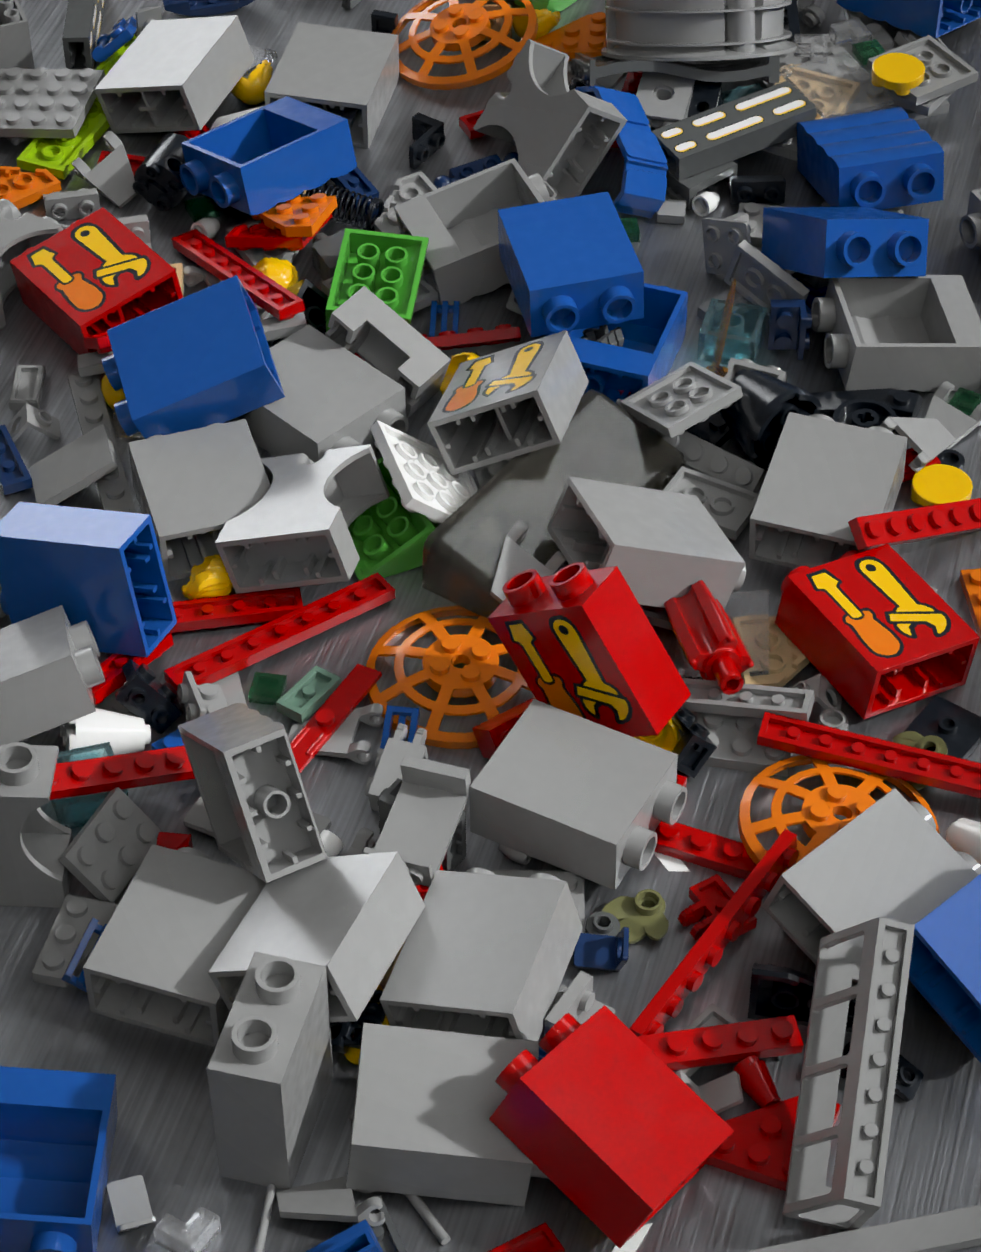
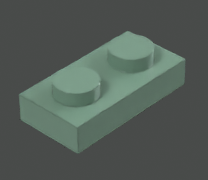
M316 665L276 702L277 712L303 724L341 684V677Z

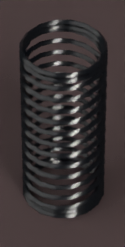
M327 183L321 185L318 193H323V187L326 186L324 192L326 196H328L330 187L332 191L329 196H334V190L337 189L335 195L337 204L340 191L343 190L338 213L335 215L334 210L332 212L333 218L330 221L334 220L335 222H340L347 226L351 225L358 229L375 231L374 225L372 228L371 226L374 223L376 214L373 216V219L372 215L375 207L376 209L379 207L377 217H380L384 212V202L382 199L372 198V196L367 197L366 194L361 195L360 192L356 194L355 191L350 192L349 189H339L338 186H328ZM317 188L307 190L305 196L317 193ZM348 192V197H347V199H346L345 206H344V212H343V215H342L341 218H340V212H341V210H342V208H343V204H344V201H345V194ZM354 193V198L350 206L349 216L346 219V213L350 205L351 195ZM359 195L360 199L356 206L355 217L353 218V220H351L352 213L356 205V198ZM365 197V202L361 210V216L359 221L357 222V216L361 208L362 198ZM369 198H370V199H371V202H370V205H369L368 210H367L366 220H365V222L363 223V217H364V215H365V207H366V205H367V203H368V200H369Z

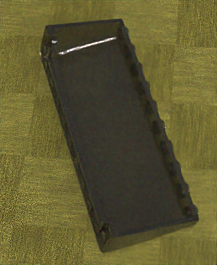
M594 389L589 390L582 396L560 444L516 456L428 536L423 547L422 588L488 618L501 604L490 595L504 540L506 534L519 520L527 524L529 529L525 532V539L518 545L544 566L557 551H560L549 534L547 527L569 476L663 491L682 466L685 467L686 462L683 453L606 395ZM567 560L564 563V567L569 565Z

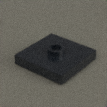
M936 695L905 731H915L924 737L928 735L938 736L947 745V755L967 759L981 743V717ZM929 747L926 750L934 752L936 747Z

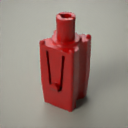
M699 580L691 585V589L686 595L678 598L672 597L664 603L672 629L694 671L699 670L703 680L717 681L724 694H735L744 685L741 673L752 668L754 662L718 599L714 598L704 581Z

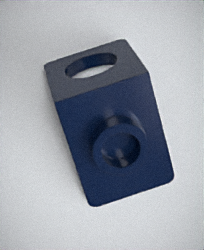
M623 927L617 936L581 933L573 951V966L576 968L619 972L629 957V927Z

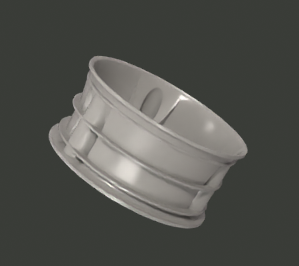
M605 0L606 47L602 48L601 54L605 57L624 60L716 61L759 58L790 53L797 50V44L786 40L792 36V32L784 30V6L791 5L792 0Z

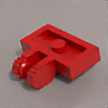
M715 874L689 887L688 897L694 904L680 912L677 919L683 927L695 924L690 934L697 941L731 899L734 892L718 874ZM703 915H705V916L707 917V918L701 920V922H698V921L702 918ZM755 916L747 918L740 935L756 928L757 918Z

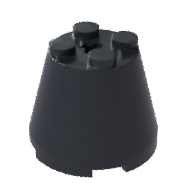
M741 369L734 375L733 383L741 386L743 396L735 401L732 406L721 409L720 414L748 458L756 466L768 471L788 413L793 412L807 416L819 414L822 405L814 395L805 389L760 371Z

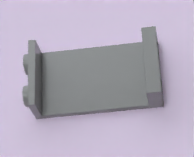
M404 755L400 764L403 780L375 848L365 847L363 854L398 851L401 859L409 869L415 886L423 885L430 887L436 871L441 867L470 796V770Z

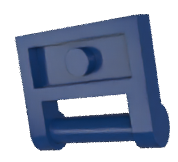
M133 16L127 20L124 18L120 19L112 27L113 31L109 35L102 34L98 37L97 46L92 52V57L95 61H105L134 37L137 22Z

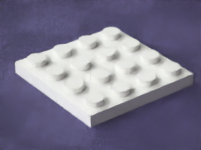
M378 420L371 426L370 430L375 439L374 444L381 452L384 459L383 464L390 472L393 479L392 484L398 490L401 504L405 509L412 513L418 512L425 515L434 523L440 522L448 526L455 533L462 532L470 536L477 543L484 542L495 547L502 538L469 471L451 476L439 449Z

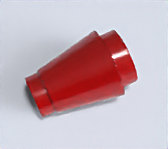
M752 1055L743 1059L734 1067L733 1071L739 1074L741 1088L758 1106L763 1108L781 1102V1098L778 1095L764 1060H760L757 1055Z

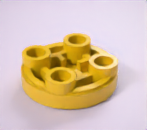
M884 54L876 58L872 64L871 83L876 87L894 90L895 94L905 96L910 93V89L919 86L923 82L925 66L922 61L909 54Z
M946 464L928 465L913 476L911 500L923 507L970 500L973 488L972 481L964 471L957 467Z

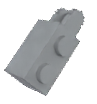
M399 723L393 738L388 737L385 748H380L376 757V773L374 777H369L365 789V795L369 797L371 810L379 811L377 802L381 792L385 788H389L397 778L402 780L400 764L404 755L429 760L427 747L424 746L427 737L426 729L419 727L411 743L405 741L408 734V725Z

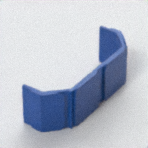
M595 85L576 87L575 90L612 103L628 120L615 139L625 162L621 191L613 203L617 212L652 218L665 202L666 174L669 168L665 154L656 135L652 133L649 127V120L638 97L632 93Z

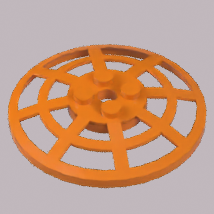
M458 0L421 1L400 19L392 34L399 36L409 21H413L409 29L408 39L399 44V54L411 47L412 51L425 61L419 72H416L405 66L399 59L400 77L421 88L454 90L475 86L505 73L511 68L516 55L522 50L527 40L535 41L538 20L532 3L529 0H519L526 8H510L504 0H491L502 9L487 12L482 6L489 0H476L473 3L459 4ZM449 3V7L440 13H429L438 6ZM512 16H528L527 29L522 39L517 42L508 37L507 35L513 22ZM504 17V22L499 32L491 29L490 19ZM421 21L431 22L428 30L416 35ZM431 37L435 46L429 53L422 49L418 43ZM486 37L491 39L482 47L471 50L472 47L482 42ZM499 44L511 49L507 55L497 62L477 70L474 59L490 52ZM443 50L461 51L462 53L452 56L440 55ZM464 62L467 74L441 77L428 75L434 63L457 64Z
M458 605L438 607L417 613L391 627L375 644L366 663V667L375 670L377 657L395 656L394 674L397 683L381 693L377 684H375L367 693L371 704L378 703L383 706L381 716L385 719L387 702L404 693L416 705L431 711L426 727L418 725V728L427 730L425 745L446 749L479 748L474 732L439 731L444 715L470 716L484 713L487 720L499 715L497 708L510 701L522 687L531 691L519 670L515 672L499 666V655L508 654L503 643L491 645L481 638L485 629L496 633L488 620V617L495 609ZM456 615L478 616V619L453 618L438 621L436 618ZM421 622L425 625L413 632L403 641L401 646H385L396 635L407 628ZM455 625L472 626L468 634L450 635L444 627ZM429 632H432L437 638L428 648L412 646L420 637ZM405 657L422 659L423 670L406 677L403 668ZM459 663L466 664L463 668L454 666ZM497 678L511 682V685L505 691L494 698L490 697L487 690L494 685ZM426 681L439 694L436 701L423 696L413 687ZM475 696L479 702L469 705L449 704L451 697L467 698ZM394 715L393 730H396L398 726L399 715ZM406 719V725H408V726H407V729H408L407 738H408L409 729H410V722H411V721H409V720Z
M803 755L780 760L755 776L744 791L738 813L740 839L746 852L756 865L767 852L758 841L757 834L775 829L778 836H780L784 829L789 830L787 826L801 824L811 840L806 846L797 840V850H799L797 863L872 806L876 801L869 794L875 788L881 790L885 795L889 793L892 789L883 783L885 780L901 789L914 802L923 805L934 818L936 831L940 834L936 817L929 804L906 780L870 772L872 774L868 775L853 769L830 767L828 764L836 763ZM807 764H813L815 767L798 772L785 781L770 778V776L788 767L792 768ZM834 774L850 776L863 780V782L857 788L838 784ZM818 775L824 784L812 791L795 785L804 779ZM760 786L776 790L771 802V817L751 823L750 806L756 788ZM788 794L804 800L801 811L782 814L784 796ZM842 815L845 816L846 819L839 820L834 816Z

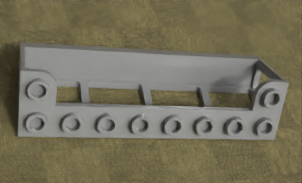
M877 917L820 939L782 1216L850 1231L859 1229L881 1208L915 925ZM864 935L863 947L843 943ZM852 982L857 983L856 986L851 987ZM856 998L850 1050L847 1055L842 1056L849 1001ZM847 1067L841 1120L839 1125L833 1127L840 1070ZM838 1138L832 1187H828L825 1185L831 1140Z

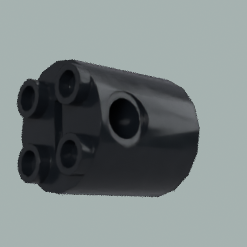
M173 133L161 138L137 168L134 175L133 190L162 212L177 206L188 193L182 183L179 172L180 166L185 163L181 143L190 139L184 135Z

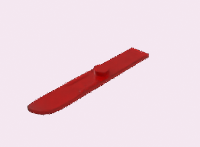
M357 664L290 742L299 773L305 769L382 677V672Z

